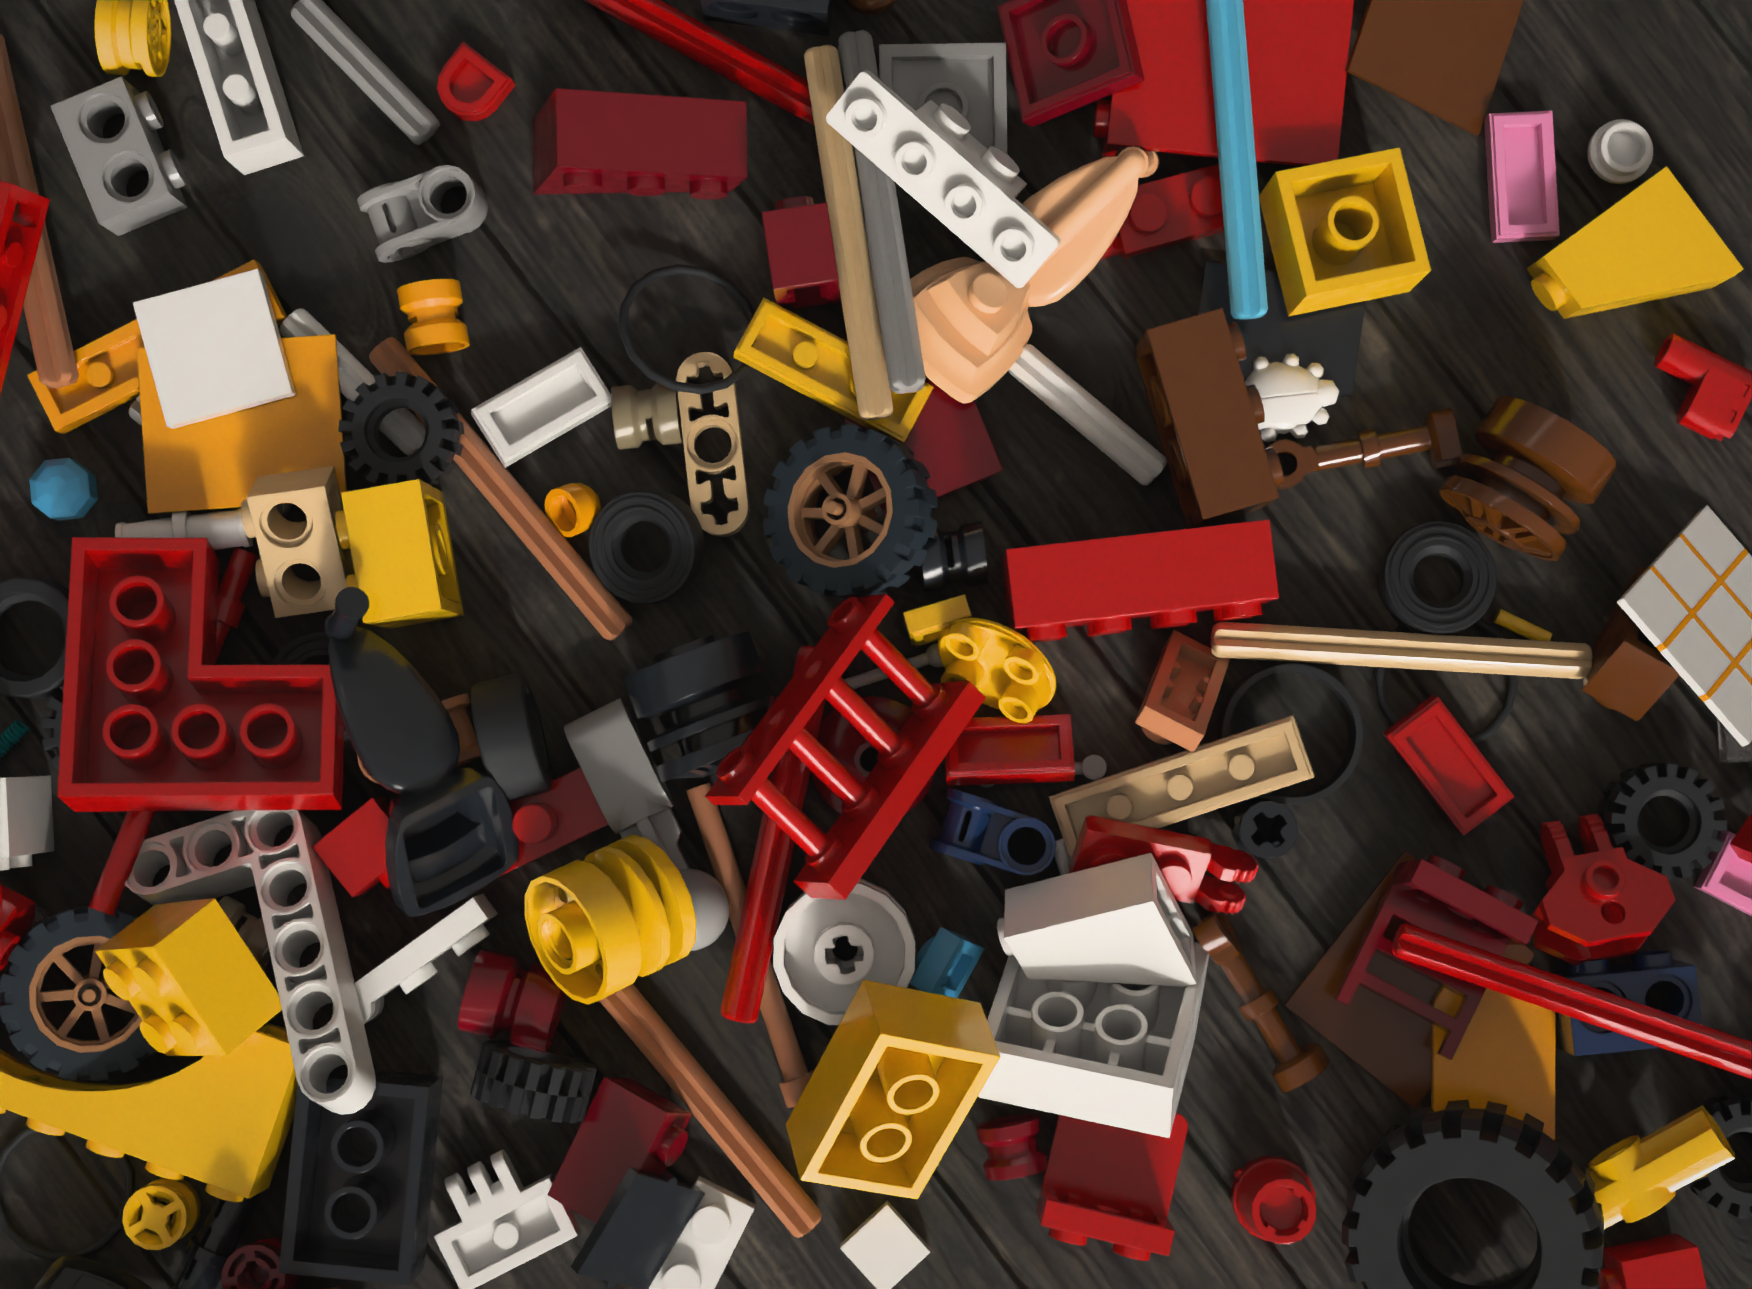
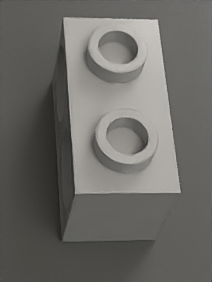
M121 76L50 106L100 225L120 236L188 207L180 187L188 184L185 172L173 150L168 149L164 151L156 131L164 127L163 119L148 91L140 93ZM124 114L125 123L120 133L112 138L105 139L103 137V128L106 121L113 115ZM140 171H148L149 182L146 189L137 196L128 197L126 189L129 179Z

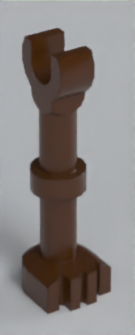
M1451 408L1429 411L1423 426L1376 434L1374 429L1358 431L1355 439L1317 446L1302 447L1294 441L1284 439L1275 441L1267 447H1273L1277 455L1287 454L1294 460V472L1291 475L1283 476L1284 483L1276 486L1277 489L1282 490L1294 487L1302 481L1306 474L1358 463H1361L1364 469L1380 466L1381 459L1428 450L1432 468L1436 470L1457 466V461L1463 455L1456 420Z
M1214 912L1201 919L1199 924L1193 927L1192 930L1203 949L1221 966L1243 1002L1238 1008L1245 1020L1250 1021L1253 1019L1278 1060L1272 1072V1077L1281 1092L1287 1093L1297 1089L1320 1075L1330 1062L1320 1043H1308L1307 1045L1298 1046L1275 1008L1279 1000L1271 988L1264 989L1242 953V947L1227 915L1224 912Z

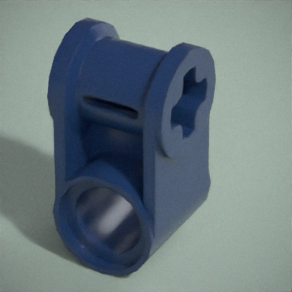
M947 787L945 797L949 800L948 808L938 838H931L928 848L980 865L985 863L1022 875L1039 873L1050 865L1055 855L1056 842L1052 831L1043 821L1033 816L1001 807V803ZM970 811L972 816L965 839L960 840L959 834L966 812ZM1033 827L1043 835L1045 841L1044 852L1036 861L1020 863L1009 854L1007 847L1008 839L1018 828Z

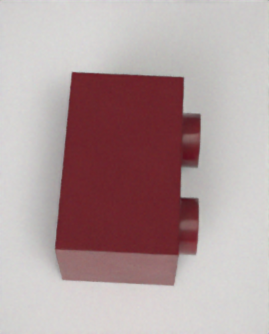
M604 1077L547 1195L596 1224L629 1167L661 1175L665 1172L667 1166H671L677 1161L686 1146L688 1133L685 1131V1128L693 1113L631 1078Z

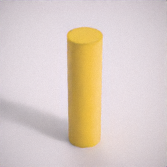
M1501 608L1494 616L1493 623L1529 640H1551V632Z

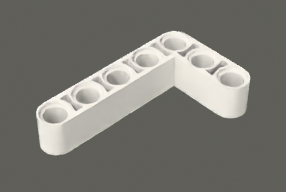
M238 810L144 840L129 879L125 882V886L153 906L162 903L218 898L256 885L298 1085L302 1093L310 1100L331 1112L344 1115L355 1113L364 1108L372 1099L376 1088V1078L329 868L312 848L313 845L322 839L318 827L299 810ZM288 825H294L291 837L282 845L274 847V840L279 831ZM232 845L231 853L226 861L213 867L216 854L225 846ZM170 865V871L166 879L153 887L156 873L164 866ZM302 883H307L304 897L298 903L287 906V898L292 889ZM320 942L318 957L310 965L300 968L302 952L309 945ZM333 1003L334 1013L331 1020L326 1026L314 1030L313 1018L315 1013L325 1004ZM347 1065L348 1076L343 1086L333 1093H327L326 1081L329 1074L338 1066Z

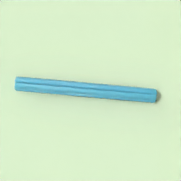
M1206 0L1230 310L1234 319H1256L1266 314L1268 303L1243 0Z

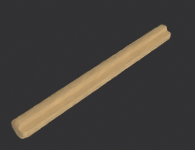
M823 45L807 49L804 53V62L824 192L828 206L858 412L862 420H880L892 415L893 402L889 387L853 145L826 121L827 114L844 94L839 55L835 46Z
M1222 621L1213 625L1210 643L1212 655L1219 658L1569 679L1584 678L1592 669V650L1586 643Z

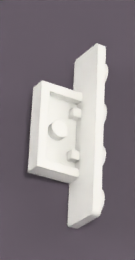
M864 70L858 74L827 114L826 121L1016 288H1022L1060 245V237L1016 199L1027 185L1017 175L1020 172L1017 164L1002 150L994 146H990L987 149L969 133L971 129L969 122L953 107L944 103L938 106L930 100L915 111L871 71Z

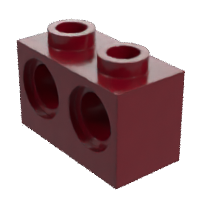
M809 196L790 197L775 202V210L762 212L776 303L789 311L840 304L839 280L827 202L814 204L813 198Z

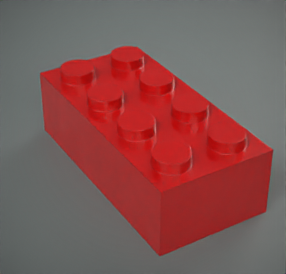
M1270 519L1006 549L1000 558L1007 626L1018 633L1023 632V636L1032 643L1062 640V638L1067 637L1066 627L1086 625L1088 637L1124 633L1126 630H1132L1131 620L1150 618L1151 629L1186 626L1189 623L1197 622L1196 612L1213 611L1214 622L1253 618L1252 616L1263 615L1261 604L1279 599Z

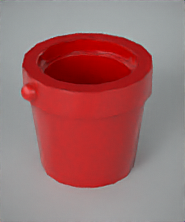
M1262 1156L1249 1161L1242 1169L1238 1168L1235 1170V1180L1231 1186V1205L1236 1219L1251 1235L1276 1244H1291L1302 1240L1311 1231L1316 1220V1193L1310 1178L1296 1163L1281 1156Z

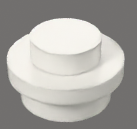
M1624 119L1610 121L1601 126L1590 139L1587 151L1589 164L1601 179L1609 183H1629L1640 177L1649 168L1653 158L1652 140L1647 131L1633 121Z

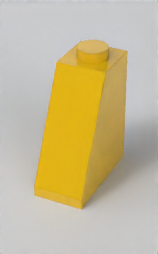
M1667 166L1527 268L1533 277L1531 286L1539 301L1551 311L1557 310L1563 319L1711 289L1734 277L1744 269Z

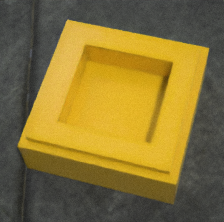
M965 594L903 613L911 646L915 645V647L938 641L942 631L948 628L947 626L953 621L972 618Z

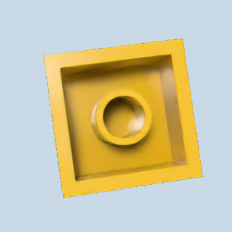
M1400 147L1277 171L1259 195L1288 317L1407 293L1431 271Z
M420 479L342 492L344 510L336 511V530L341 547L344 550L351 549L355 574L347 575L346 587L359 588L364 591L369 599V609L365 616L362 617L363 623L391 629L464 616L443 492Z
M215 898L155 904L95 950L106 967L103 970V976L108 986L117 996L131 1003L142 1019L139 1028L143 1037L155 1050L163 1054L165 1053L166 1056H227L282 1010L278 992Z

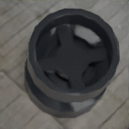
M981 522L964 523L956 531L943 532L937 527L934 538L928 537L924 547L925 550L929 551L921 564L924 592L943 590L949 582L962 581L968 587L988 585L987 559ZM946 547H951L953 567L949 568Z

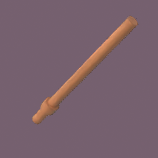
M709 782L686 790L715 878L721 884L728 897L729 919L736 937L747 889L718 805H713L705 797L712 787ZM770 960L760 1010L784 1080L779 1082V1086L786 1107L794 1108L814 1070L808 1071Z

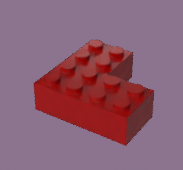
M72 537L57 797L74 812L342 810L344 723L336 702L330 676L329 665H215L219 559L207 538Z

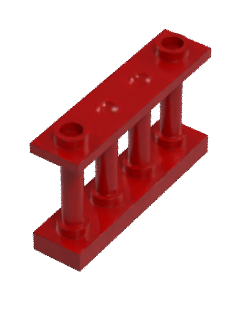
M887 594L850 597L833 610L827 621V624L830 626L827 632L745 743L731 751L719 764L716 771L718 779L705 795L713 805H748L750 800H752L806 852V864L794 882L810 898L847 899L986 698L970 681L933 683L931 685L876 628L895 603ZM860 649L913 702L911 707L913 713L899 733H896L841 677ZM824 699L878 751V762L863 783L845 768L804 727ZM788 748L842 801L841 809L843 812L826 834L767 778Z

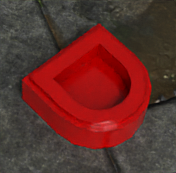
M462 42L443 66L438 76L437 90L442 103L453 116L463 121L476 122L488 118L495 112L516 85L513 79L465 42Z

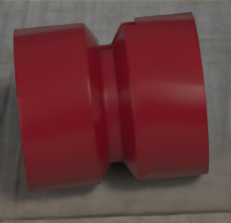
M481 949L474 961L465 987L459 1011L458 1029L491 1039L505 1031L509 1034L511 1044L547 1053L557 1030L566 993L556 986L541 964L534 963L525 971L520 969L517 957Z

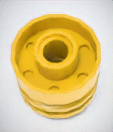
M631 834L586 855L584 861L575 860L532 880L525 893L524 916L530 941L541 965L556 986L572 1000L587 1005L600 1001L633 984L638 976L644 977L652 974L664 966L688 956L696 941L697 921L691 895L680 871L665 851L646 837Z

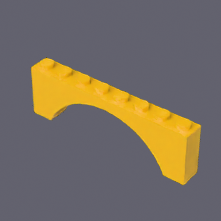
M267 1022L227 1056H204L199 1061L172 1075L150 1081L123 1084L66 1080L58 1077V1075L26 1064L0 1049V1114L9 1110L28 1117L26 1125L44 1134L62 1136L66 1131L87 1139L85 1147L103 1156L121 1158L124 1154H128L147 1161L145 1169L154 1175L172 1180H181L185 1175L207 1183L205 1191L222 1200L242 1202L244 1197L249 1199L269 1188L295 1114L298 1082L285 1028Z

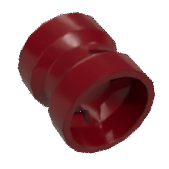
M266 1237L236 1249L227 1258L222 1269L221 1284L223 1289H296L302 1275L279 1273L282 1238ZM254 1279L256 1283H258V1284H260V1285H262V1286L256 1285L252 1280Z

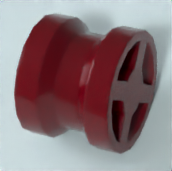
M1020 1114L992 1119L976 1126L978 1140L986 1146L988 1158L983 1163L986 1180L1017 1179L1040 1173L1048 1168L1045 1153L1037 1147L1036 1136L1041 1130L1038 1115Z

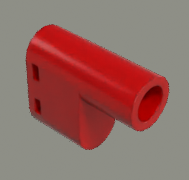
M1671 333L1661 345L1654 361V367L1691 384L1678 411L1676 423L1709 439L1715 438L1719 441H1722L1723 437L1730 439L1735 433L1752 398V370Z

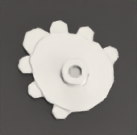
M1294 353L1286 354L1282 362L1275 361L1269 363L1266 357L1258 356L1253 361V371L1246 379L1245 384L1246 386L1254 384L1260 394L1265 421L1259 423L1258 428L1264 441L1267 443L1276 440L1278 433L1286 434L1289 432L1296 439H1302L1308 433L1306 424L1311 420L1318 425L1327 423L1329 414L1323 407L1336 403L1339 390L1333 380L1320 379L1324 371L1320 363H1311L1304 369L1299 366V357Z

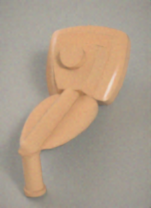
M1134 146L1127 147L1118 156L1101 158L1057 178L1022 203L1061 239L1060 245L1022 288H1016L986 261L981 262L970 257H959L940 262L910 279L925 375L934 384L957 401L970 403L988 391L1005 375L1022 354L1023 347L1031 336L1032 323L1028 307L1045 306L1059 301L1094 269L1116 238L1129 214L1138 191V178L1149 177L1157 170L1159 158L1156 151H1146Z

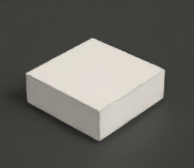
M888 1201L881 1205L840 1243V1249L876 1289H891L931 1252L926 1242Z

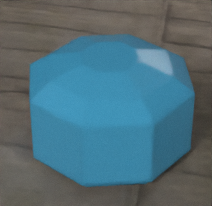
M71 458L45 460L29 479L32 504L50 519L61 521L83 518L98 500L96 475L80 462Z

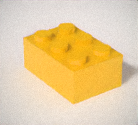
M863 979L786 1122L800 1180L918 1199L1001 1057L981 1003Z

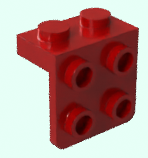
M1176 1112L1170 1138L1058 1115L1047 1159L1048 1168L1044 1172L1036 1206L1040 1225L1049 1228L1048 1235L1058 1241L1081 1246L1086 1245L1088 1237L1113 1243L1111 1250L1114 1253L1135 1260L1149 1261L1151 1252L1169 1256L1175 1230L1167 1216L1188 1130V1123L1184 1116Z

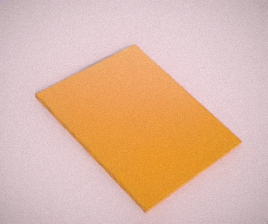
M336 335L281 338L296 396L175 429L166 426L145 347L137 348L148 514L241 507L242 500L247 499L246 497L258 476L329 466L335 467L340 494L347 492L345 454H343L340 442H344L343 433L338 431L339 420H342ZM280 503V504H277V505L292 504V503Z

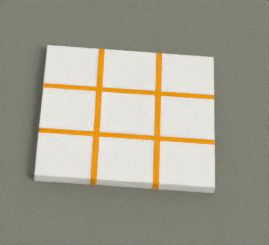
M1706 505L1698 511L1617 603L1737 742L1744 747L1752 741V556L1710 507Z

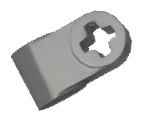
M451 165L437 166L432 170L408 179L377 186L366 191L357 199L360 211L369 214L379 242L375 253L378 261L383 263L395 262L415 256L427 250L430 246L465 233H470L480 227L488 211L487 196L481 186L462 169ZM453 187H465L467 197L462 208L455 213H442L441 201L444 194Z

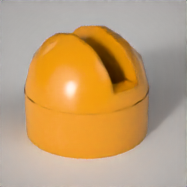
M568 483L555 488L545 498L546 517L564 537H573L589 530L601 511L598 494L582 483Z

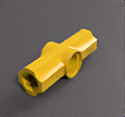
M1703 1105L1641 1139L1638 1135L1625 1138L1606 1148L1589 1162V1168L1587 1169L1595 1183L1594 1195L1597 1203L1602 1204L1604 1229L1622 1219L1626 1223H1632L1651 1215L1669 1203L1675 1197L1676 1190L1696 1179L1706 1176L1716 1168L1724 1166L1729 1161L1735 1159V1153L1729 1145L1725 1134Z

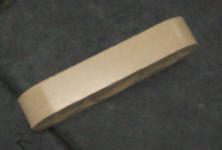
M699 352L684 360L678 369L676 382L689 383V381L699 378V368L704 366L710 367L714 376L724 377V379L733 372L729 364L719 355L711 352ZM734 383L726 389L713 391L716 411L728 406V417L705 415L692 422L690 414L692 410L704 412L701 394L677 391L691 509L698 518L702 530L707 534L715 537L734 535L744 527L750 513L736 384ZM712 427L726 431L732 442L728 456L716 463L703 461L698 457L695 450V442L698 435L705 429ZM735 468L736 480L723 478V486L727 499L729 501H738V510L728 513V523L717 525L713 515L703 513V505L712 503L714 499L712 482L708 480L699 484L698 473L720 475Z

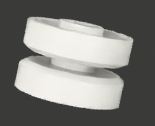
M860 878L846 900L810 898L803 892L789 905L774 937L773 967L782 992L801 1013L827 1025H839L863 979L907 988L915 971V937L905 909L886 889ZM843 936L848 937L850 945L858 946L857 954L849 960H841L833 952L836 940Z

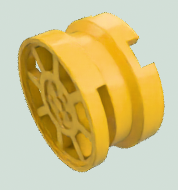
M97 0L95 9V42L100 65L106 74L127 75L131 69H143L149 77H162L169 63L171 48V17L168 0Z

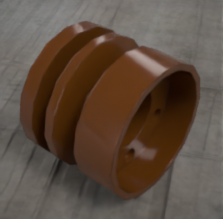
M1509 396L1499 397L1475 433L1476 441L1493 460L1470 453L1461 455L1456 465L1457 470L1464 477L1456 475L1447 477L1439 490L1440 496L1453 510L1464 517L1472 527L1493 541L1539 559L1558 561L1566 548V540L1559 532L1575 534L1580 526V518L1561 499L1581 504H1593L1616 469V460L1603 445L1568 420L1525 400Z

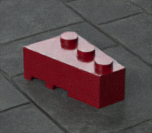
M556 88L532 120L533 194L629 193L637 196H657L665 192H689V196L692 198L713 200L727 197L728 191H732L747 178L746 101Z

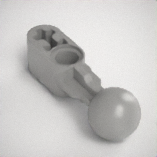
M621 697L564 725V731L569 744L615 834L620 833L621 838L631 834L648 838L665 851L680 871L691 895L697 921L696 941L691 951L700 950L711 945L719 938L727 925L729 918L728 897L721 884L714 877L701 870L689 868L678 845L682 829L671 808L674 806L672 796L666 783L661 782L656 768L658 766L624 699Z

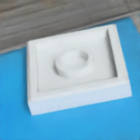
M259 269L133 302L167 427L175 429L297 395L264 275Z

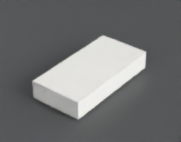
M580 347L471 409V415L504 468L611 407V394Z

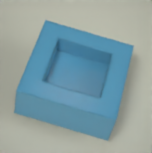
M940 927L936 936L927 940L920 949L915 962L917 970L909 983L924 992L958 998L985 948L963 935Z

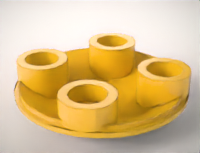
M964 618L953 621L949 624L951 626L944 629L940 634L938 653L945 668L941 676V683L970 681L986 697L983 704L999 709L1008 719L1017 723L1032 721L1037 710L1045 707L1052 700L1056 691V677L1049 661L1031 641L1015 630L986 619Z

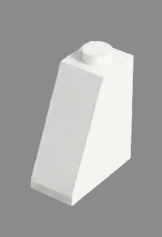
M1152 853L1005 890L1004 917L999 918L997 922L999 940L1005 954L1015 956L1028 979L1181 987L1196 984L1194 934Z

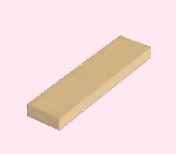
M1293 714L1197 746L1194 752L1185 750L1049 796L1069 857H1072L1086 816L1092 815L1158 829L1314 778L1315 774Z

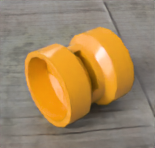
M430 279L409 283L397 289L400 310L408 315V321L413 323L404 332L407 354L416 356L437 355L458 351L470 346L467 325L461 320L456 319L459 315L458 308L463 303L460 281L455 279Z

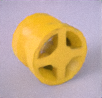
M162 1177L140 1188L128 1199L123 1209L122 1223L127 1236L134 1244L146 1250H161L173 1245L195 1227L200 1217L201 1202L197 1191L189 1182L183 1179L172 1180ZM159 1201H163V1202H166V1203H168V1204L165 1206V1205H163V1204H161V1203H158V1202H159ZM173 1213V1218L170 1220V1214Z

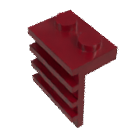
M1430 855L1427 861L1419 859L1397 864L1393 872L1395 876L1385 896L1381 897L1376 908L1378 911L1369 929L1364 931L1359 941L1361 945L1351 965H1347L1343 974L1345 978L1334 999L1344 1005H1349L1358 985L1447 1031L1437 1054L1452 1060L1486 988L1395 957L1392 953L1393 942L1383 937L1391 918L1394 917L1403 923L1500 956L1503 955L1507 945L1528 944L1538 920L1520 911L1523 902L1519 898L1493 886H1487L1483 892L1462 880L1466 873L1462 868L1443 858ZM1377 951L1464 997L1455 1017L1367 972L1366 969L1374 952Z

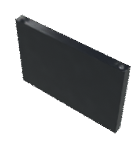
M1219 261L1205 262L1197 315L1223 308L1227 324L1237 323L1246 349V359L1239 361L1244 381L1252 373L1253 361L1258 356L1266 357L1269 363H1273L1275 361L1282 362L1286 354L1294 353L1299 357V366L1304 369L1311 363H1320L1324 368L1323 376L1320 379L1333 380L1339 390L1338 397L1352 396L1366 301L1288 317L1278 273L1265 270L1268 303L1266 314L1256 319H1234L1230 310L1227 264H1222Z

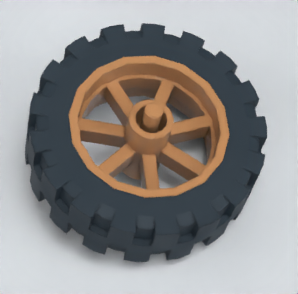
M841 425L839 430L831 427L819 429L813 432L815 438L809 441L801 439L789 449L792 455L786 462L780 460L773 471L772 476L776 477L773 489H766L763 505L769 507L768 518L763 519V529L765 536L770 537L774 545L770 548L772 557L777 564L787 567L788 571L785 574L797 584L807 586L808 590L818 594L845 600L850 597L886 594L885 589L887 587L894 586L898 588L911 577L907 572L914 565L921 566L929 552L924 547L928 537L934 538L937 521L932 519V508L938 507L936 491L929 488L926 481L931 476L925 465L914 459L912 456L914 452L909 447L889 436L856 425ZM853 468L847 494L845 495L833 477L846 469ZM870 470L877 475L883 488L862 498L868 471ZM825 489L829 496L824 500L822 508H816L819 495ZM886 502L887 514L883 525L877 521L876 507ZM825 519L831 526L819 540L815 532V520ZM871 530L879 534L872 546L864 551L861 533ZM846 533L850 559L841 560L831 557L829 552L842 535Z
M88 906L76 907L57 913L44 920L27 933L14 948L8 959L10 962L5 967L0 980V1016L10 1034L9 1038L18 1051L21 1050L35 1067L58 1074V1077L66 1080L90 1079V1081H100L134 1069L140 1065V1062L156 1051L143 1037L139 1028L142 1019L131 1003L109 993L110 987L104 977L100 976L102 961L95 952L100 946L136 920L138 916L136 917L119 908H116L114 916ZM94 944L89 975L84 977L63 953L77 946ZM53 962L76 984L74 989L41 991L44 976ZM74 1000L76 1006L61 1027L57 1029L47 1017L42 1002ZM104 1003L135 1014L124 1028L111 1036L101 1007ZM84 1010L91 1011L99 1040H82L67 1035Z

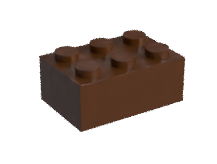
M1223 308L1147 329L1133 352L1161 447L1167 460V467L1186 529L1201 527L1256 511L1279 498L1276 486L1284 483L1282 467L1273 447L1264 448L1258 424L1265 421L1264 408L1256 386L1254 384L1246 386L1239 361L1246 359V349L1237 323L1227 324Z

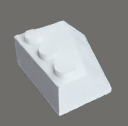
M1194 942L1196 984L1185 987L1028 979L1015 956L1010 955L987 1019L1001 1057L980 1091L979 1098L1170 1138L1195 1040L1209 954L1199 942Z

